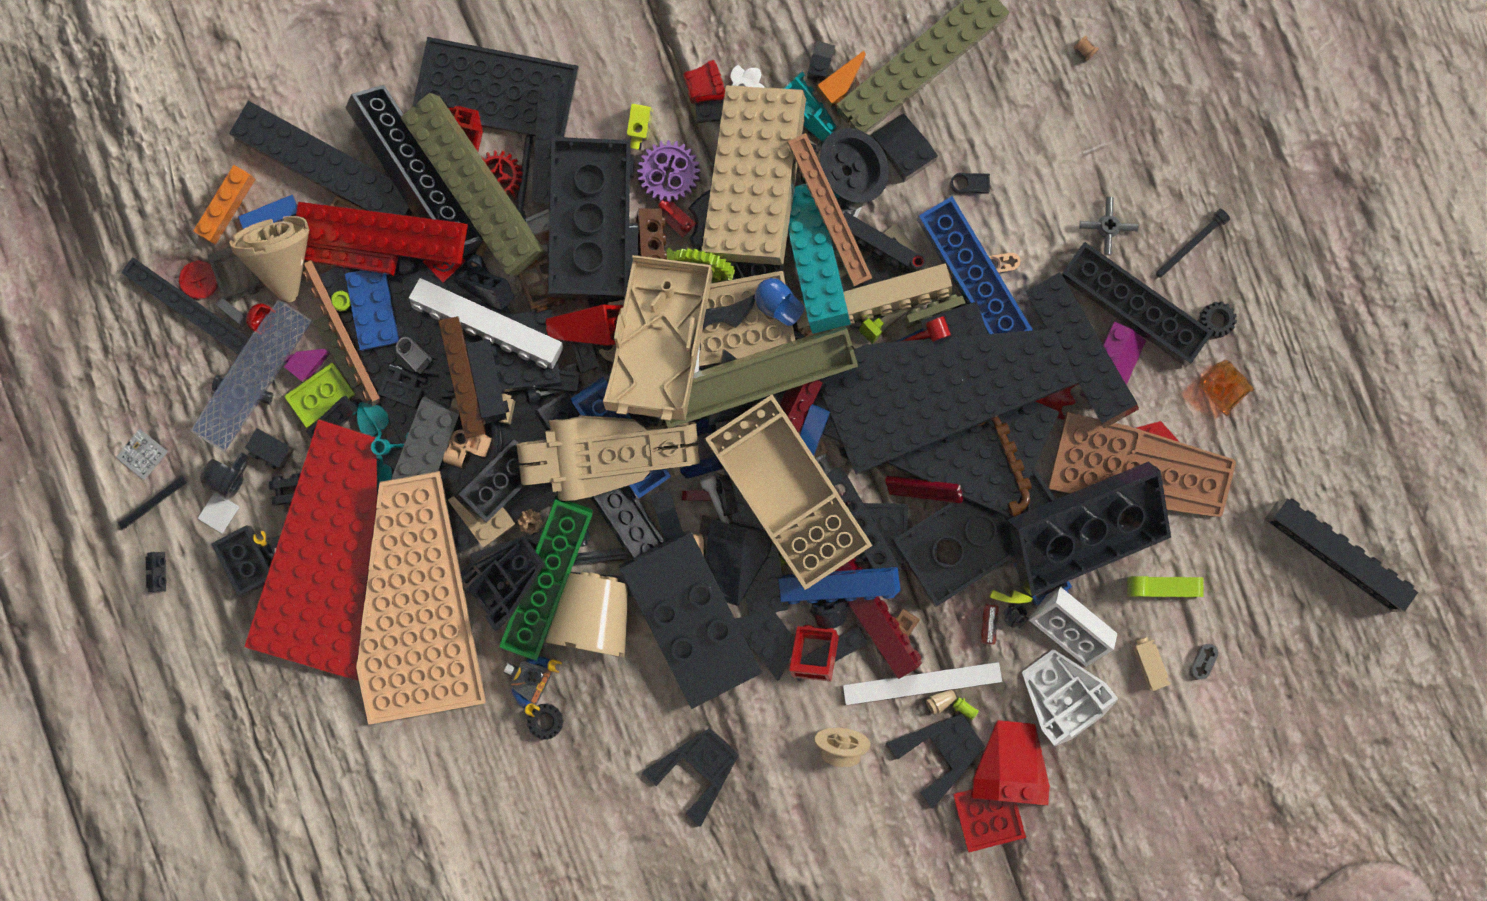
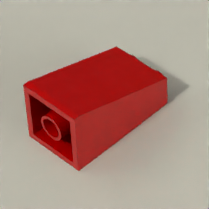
M600 305L547 318L546 331L548 336L553 339L600 345H616L614 336L620 309L624 306Z

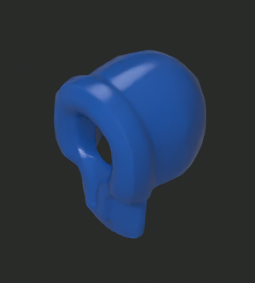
M769 278L763 280L755 290V301L760 311L769 317L778 319L787 326H792L804 312V305L779 279Z

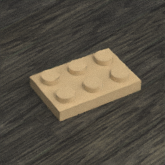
M454 496L448 500L483 548L516 525L504 507L487 523L481 525Z

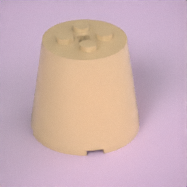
M570 573L546 637V643L624 658L628 584L618 582V578L600 576L595 573Z

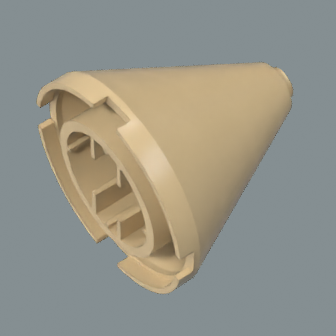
M298 216L283 217L284 222L273 223V220L269 219L253 224L233 236L234 242H229L232 252L281 301L286 303L294 301L299 295L309 234L306 219Z

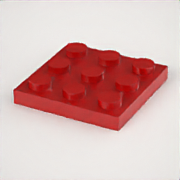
M972 789L953 793L968 853L1026 838L1017 802L972 798Z

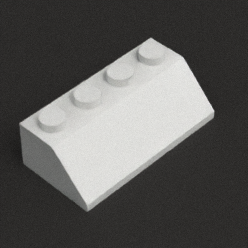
M1061 587L1046 595L1029 618L1030 622L1086 667L1114 650L1117 633Z

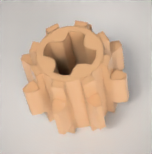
M532 509L522 511V515L517 519L521 532H528L529 535L539 532L538 529L543 525L540 513L533 512Z

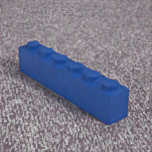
M898 567L833 571L806 590H804L794 574H784L778 579L781 602L788 601V604H797L804 600H807V603H816L821 599H826V602H834L838 598H845V601H853L857 599L856 597H864V600L875 599L876 596H883L884 599L894 598L901 591Z

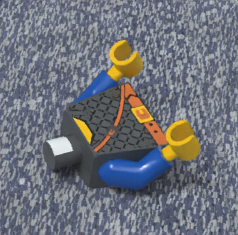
M538 656L537 661L528 658L526 661H522L519 667L511 663L507 664L503 673L513 678L510 683V687H512L511 693L529 716L535 717L532 714L533 709L540 710L536 704L553 672L559 673L555 666L557 663L562 664L561 661ZM533 667L539 668L543 673L542 681L535 686L528 685L524 681L525 671ZM530 672L531 676L529 677V680L537 681V672Z

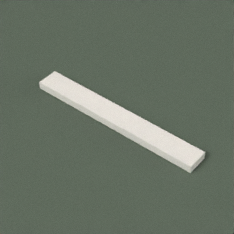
M999 662L908 675L900 679L895 677L843 685L845 704L850 705L1002 682Z

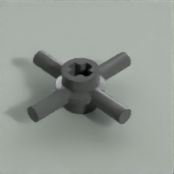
M1106 197L1105 215L1098 222H1079V229H1097L1099 234L1104 237V255L1106 256L1112 255V237L1116 236L1119 231L1138 232L1139 228L1138 224L1120 223L1119 219L1113 215L1114 197ZM1107 223H1109V226H1113L1110 230H1108V226H1105Z

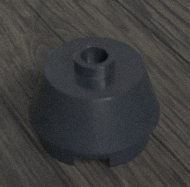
M838 598L834 602H826V599H821L816 603H812L810 613L818 627L834 629L846 622L849 604L846 603L845 598Z

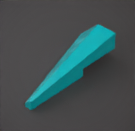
M801 71L783 89L803 90L806 98L803 125L822 141L835 131L836 125L823 103L819 102L813 95L815 90L812 86L809 87L804 80L806 75Z

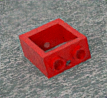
M812 625L797 626L789 669L793 678L832 681L839 640L836 630L833 628H815ZM804 638L831 641L826 667L800 664Z

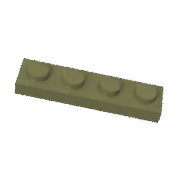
M322 316L315 320L313 324L350 387L355 389L361 384L358 385L353 376L355 371L353 367L349 368L345 360L347 355L344 349L340 350L336 339H339L336 332L332 333L328 326V322H330L328 316Z

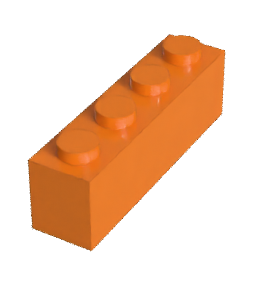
M233 165L193 232L216 245L256 179L251 174Z

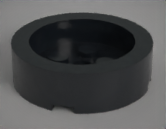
M843 128L831 133L814 148V152L841 209L855 210L876 199L884 191L889 178L888 162L882 148L870 135L857 129ZM847 167L849 176L843 174L842 168Z

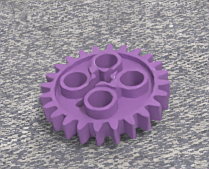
M668 140L665 146L660 141V147L658 148L653 144V151L646 149L648 156L642 155L641 158L644 162L638 163L639 167L643 168L637 170L639 175H643L638 178L639 182H644L641 185L642 189L648 188L646 194L650 195L653 193V200L659 196L660 202L664 198H667L669 204L671 198L678 202L679 196L685 200V193L691 195L692 191L690 188H697L694 181L698 182L700 180L696 176L700 174V169H697L700 166L699 162H693L697 158L696 154L690 156L691 148L685 151V144L678 147V141L671 145L670 140ZM674 156L675 158L671 166L672 172L669 173L668 184L664 188L663 185L667 178L666 172L669 170L671 157ZM660 157L667 158L664 164L657 162ZM680 161L686 163V166L682 169L676 167V164ZM655 175H660L662 180L654 182L652 178ZM679 180L681 184L678 187H673L671 182Z

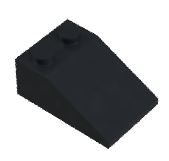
M904 113L872 134L904 182L934 163L938 158L937 153L928 140Z

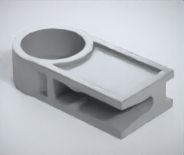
M409 337L401 338L396 344L397 353L420 374L433 360L416 341ZM407 342H411L410 350L404 354V345Z

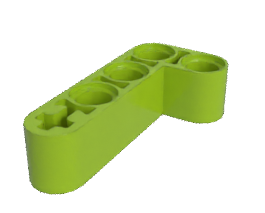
M1130 576L1127 577V597H1204V577Z

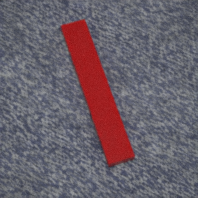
M307 242L304 261L394 275L398 256Z

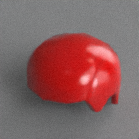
M263 303L253 305L247 312V326L258 334L262 335V332L265 334L266 330L270 328L272 330V312L276 313V311ZM271 314V320H269L271 321V327L265 330L266 320ZM264 325V330L259 332L262 326Z

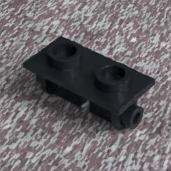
M148 552L145 557L146 571L151 570V574H146V588H148V592L166 591L165 552Z

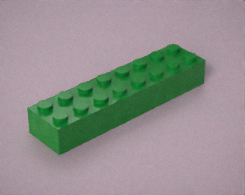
M555 496L535 551L544 561L545 565L512 617L508 620L499 648L537 661L591 520L592 509L571 501L559 500Z

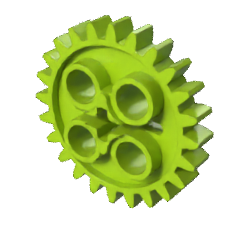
M687 248V250H676L673 253L672 260L711 265L713 274L711 282L713 283L732 280L735 272L734 266H730L731 263L726 262V259H720V256H715L712 253H705L704 250L699 252L697 249L692 251Z

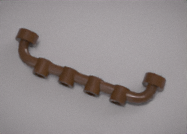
M999 417L991 419L995 426V432L1000 439L1002 450L1007 457L1010 470L1016 480L1017 488L1022 495V501L1019 504L1016 500L1007 503L1013 518L1020 515L1021 511L1029 505L1030 494L1028 490L1032 489L1029 478H1023L1021 471L1025 470L1022 460H1016L1014 453L1017 452L1015 442H1009L1007 435L1010 434L1008 424H1002Z

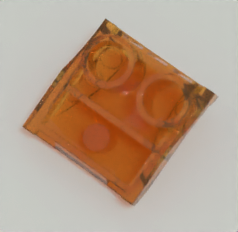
M1226 359L1215 364L1200 379L1198 385L1225 416H1228L1229 412L1249 392L1255 390L1245 376Z

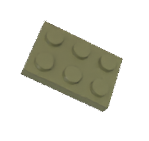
M952 295L945 298L943 303L939 304L936 301L928 304L921 311L920 308L909 311L904 320L906 328L920 324L921 320L963 306L965 304L963 296L957 297V295Z

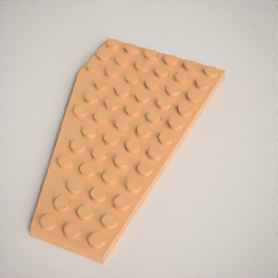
M440 471L382 481L379 483L356 666L368 725L486 703Z

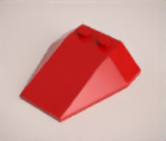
M997 720L973 777L972 798L1048 805L1050 784L1036 724Z

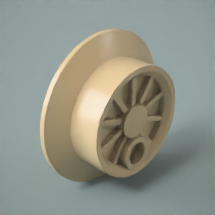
M828 728L821 730L815 736V743L821 749V758L828 764L838 767L857 765L860 762L861 755L867 753L870 749V741L865 735L847 728Z

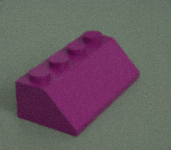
M1113 322L1102 344L1127 385L1146 340L1134 330ZM1081 390V392H1080L1079 395L1082 396V397H1085V395L1083 394V392H1082V390Z

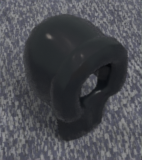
M241 453L231 468L215 459H211L201 472L200 480L202 486L208 492L220 496L222 499L228 500L232 498L243 483V473L248 465L249 457Z

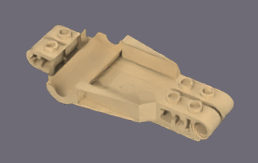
M579 416L566 420H550V431H545L546 440L517 444L519 463H529L519 466L521 484L532 485L551 482L553 492L558 491V498L563 501L588 498L643 481L651 470L691 466L700 463L698 444H689L698 441L695 422H687L671 428H667L666 425L644 427L635 419Z

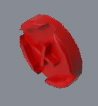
M198 260L188 263L183 267L179 275V284L182 291L189 297L201 300L214 294L218 288L219 277L213 266Z

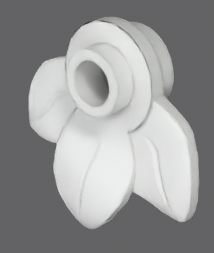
M739 65L733 68L730 75L733 83L732 86L765 88L759 83L761 78L760 69L749 68L744 71Z

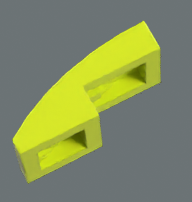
M991 590L988 598L999 602L1014 604L1028 603L1033 599L1015 590L1011 592L1010 597Z

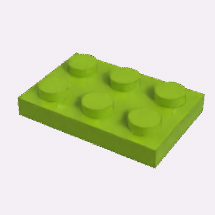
M332 362L284 397L305 427L309 428L340 398L347 396L348 399H351L356 394Z

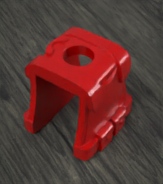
M714 60L708 61L697 69L683 73L688 96L692 104L709 100H724L725 87L721 73Z

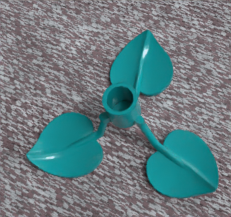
M360 402L357 410V421L360 431L370 436H375L378 433L371 444V450L379 458V461L377 460V491H379V483L391 480L392 469L389 465L383 464L382 455H387L391 448H403L404 444H390L388 440L380 439L382 435L381 430L385 429L389 423L387 412L379 405L372 406L371 404Z

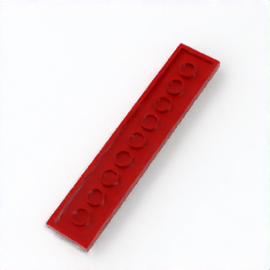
M298 202L296 216L302 217L307 221L309 227L307 242L456 264H461L468 224Z

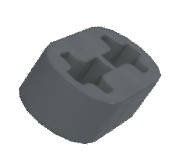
M222 296L216 301L215 304L243 327L246 325V316Z
M1204 644L1200 647L1191 666V674L1194 678L1205 679L1210 675L1218 657L1216 646ZM1211 648L1213 656H1208L1205 661L1206 653L1204 650ZM1205 663L1203 666L1205 673L1198 676L1196 667H1201Z

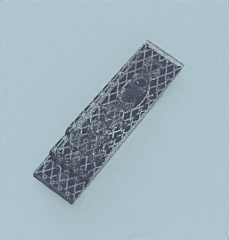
M278 299L258 329L253 332L190 431L225 452L313 320Z

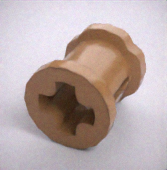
M1084 36L1074 46V49L1079 50L1086 57L1085 60L1089 61L1098 52L1099 48H1095L1087 40L1088 37Z

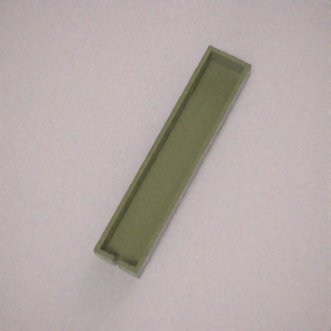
M1000 0L962 1L836 105V111L846 123L850 121V128L867 134L1008 18L1010 12Z
M429 93L417 103L418 108L413 106L401 116V119L507 275L517 276L546 253V251L441 97Z
M843 326L826 330L694 373L686 420H664L667 428L858 367L854 350L850 347L852 343L847 328Z

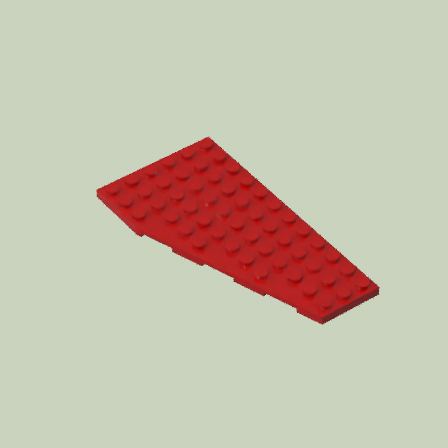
M318 419L244 647L359 681L356 666L377 510V457L371 450V444L376 437Z

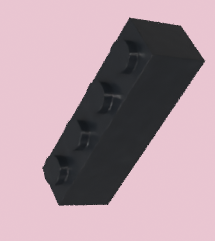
M490 339L466 344L483 424L507 420L506 413L509 412L507 400L503 401L502 394H505L503 382L498 380L501 370L499 363L495 364L494 357H498L495 345L491 346Z

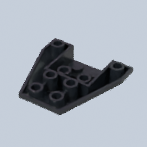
M703 515L699 534H702L704 540V558L726 602L739 606L769 556L772 540L765 531L741 527L723 522L718 518Z

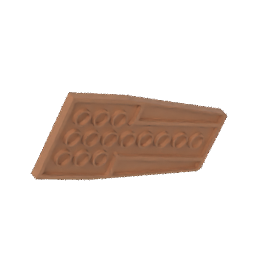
M1066 412L1048 488L1073 493L1149 461L1161 471L1167 510L1221 517L1227 501L1236 461L1229 457L1120 423H1114L1104 429L1098 418Z

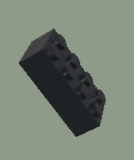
M515 439L509 441L454 495L481 525L487 523L524 486L521 484L519 466L529 463H519L517 444L519 443Z

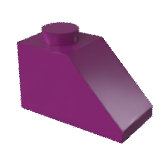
M325 349L298 351L295 354L292 353L286 359L285 363L287 364L284 367L299 380L305 382L314 375L331 353Z

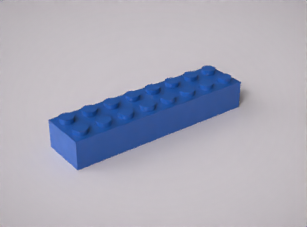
M953 196L920 214L917 218L918 223L942 263H946L948 272L966 303L970 304L977 301L987 333L1032 331L1033 329Z

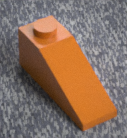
M864 51L817 85V91L830 108L837 105L847 96L865 60L866 53Z

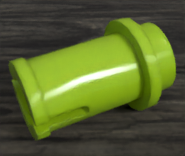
M958 697L952 705L956 712H961L971 721L979 712V710L968 704L965 698Z

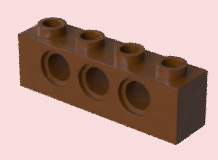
M639 208L635 216V223H638V256L667 260V252H664L666 234H663L665 217H662V209ZM649 246L654 247L656 250H651Z

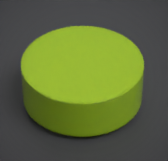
M338 291L332 295L331 302L337 311L349 309L351 302L348 293Z

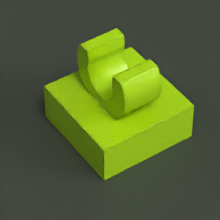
M868 318L862 323L859 331L873 344L882 333L880 329L884 323L879 318L874 322Z

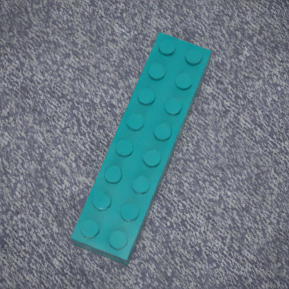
M807 185L795 186L788 231L812 334L851 325L831 237Z

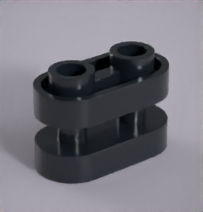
M301 473L292 474L291 478L284 479L283 476L271 478L272 481L268 482L269 490H275L276 496L270 497L271 506L291 504L294 493L284 495L283 489L295 488L296 490Z

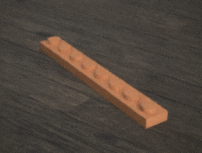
M805 133L789 140L787 143L853 287L871 279L872 276L807 134Z
M312 261L304 263V270L302 271L304 278L307 282H311L313 286L311 288L312 294L315 299L319 298L321 305H319L323 316H328L330 320L328 326L331 332H336L339 338L336 339L340 350L344 349L347 355L345 360L349 368L353 367L355 371L353 376L358 385L361 384L364 389L362 394L365 401H370L372 406L378 404L380 398Z

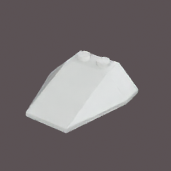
M1054 649L1022 672L1041 729L1053 746L1076 737L1103 717L1118 700L1117 696L1105 682Z

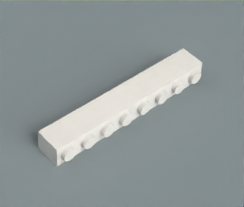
M419 278L409 297L412 308L419 312L426 311L437 320L459 316L462 328L465 329L466 333L472 336H481L483 340L490 339L491 344L496 343L507 352H516L524 360L531 359L542 368L546 369L549 367L553 369L563 350L562 342Z

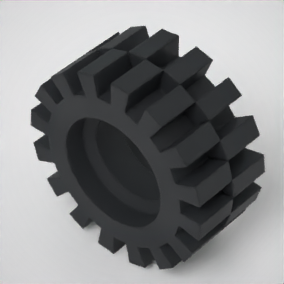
M1222 301L1213 302L1200 313L1199 316L1201 318L1199 322L1213 332L1210 337H1224L1235 328L1234 325L1237 323L1235 318L1237 315L1233 313L1234 308H1230L1228 303L1224 304ZM1213 313H1221L1224 316L1225 323L1223 326L1216 327L1211 323Z
M544 703L537 705L540 710L533 709L532 711L535 717H527L529 732L541 740L551 739L562 730L564 723L563 715L552 704ZM549 714L552 717L553 724L549 729L539 727L538 718L540 715Z

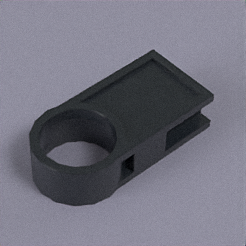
M957 173L951 179V189L959 194H989L990 174ZM956 177H963L967 181V187L962 190L957 189L953 184V180Z
M728 475L717 477L716 486L723 516L738 513L730 477Z

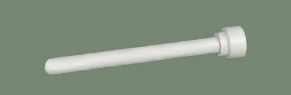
M709 475L700 480L701 486L709 492L720 520L730 523L728 517L723 516L719 495L716 491L717 481L715 476Z

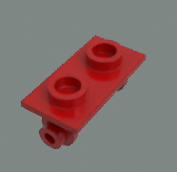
M667 200L659 203L658 209H662V217H665V222L682 238L696 225L672 201L670 204Z

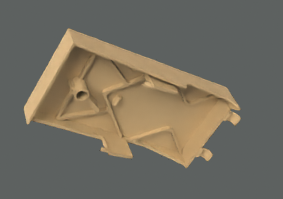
M633 255L624 307L620 309L614 336L617 348L603 403L606 410L617 411V414L626 415L627 413L655 416L669 421L671 419L686 420L713 275L712 267L705 264Z

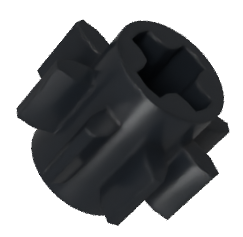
M1010 604L1003 612L1005 623L1012 628L1017 626L1020 629L1029 619L1026 616V608L1020 604L1015 606Z

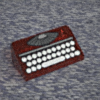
M984 605L980 641L982 644L994 645L996 643L998 605Z

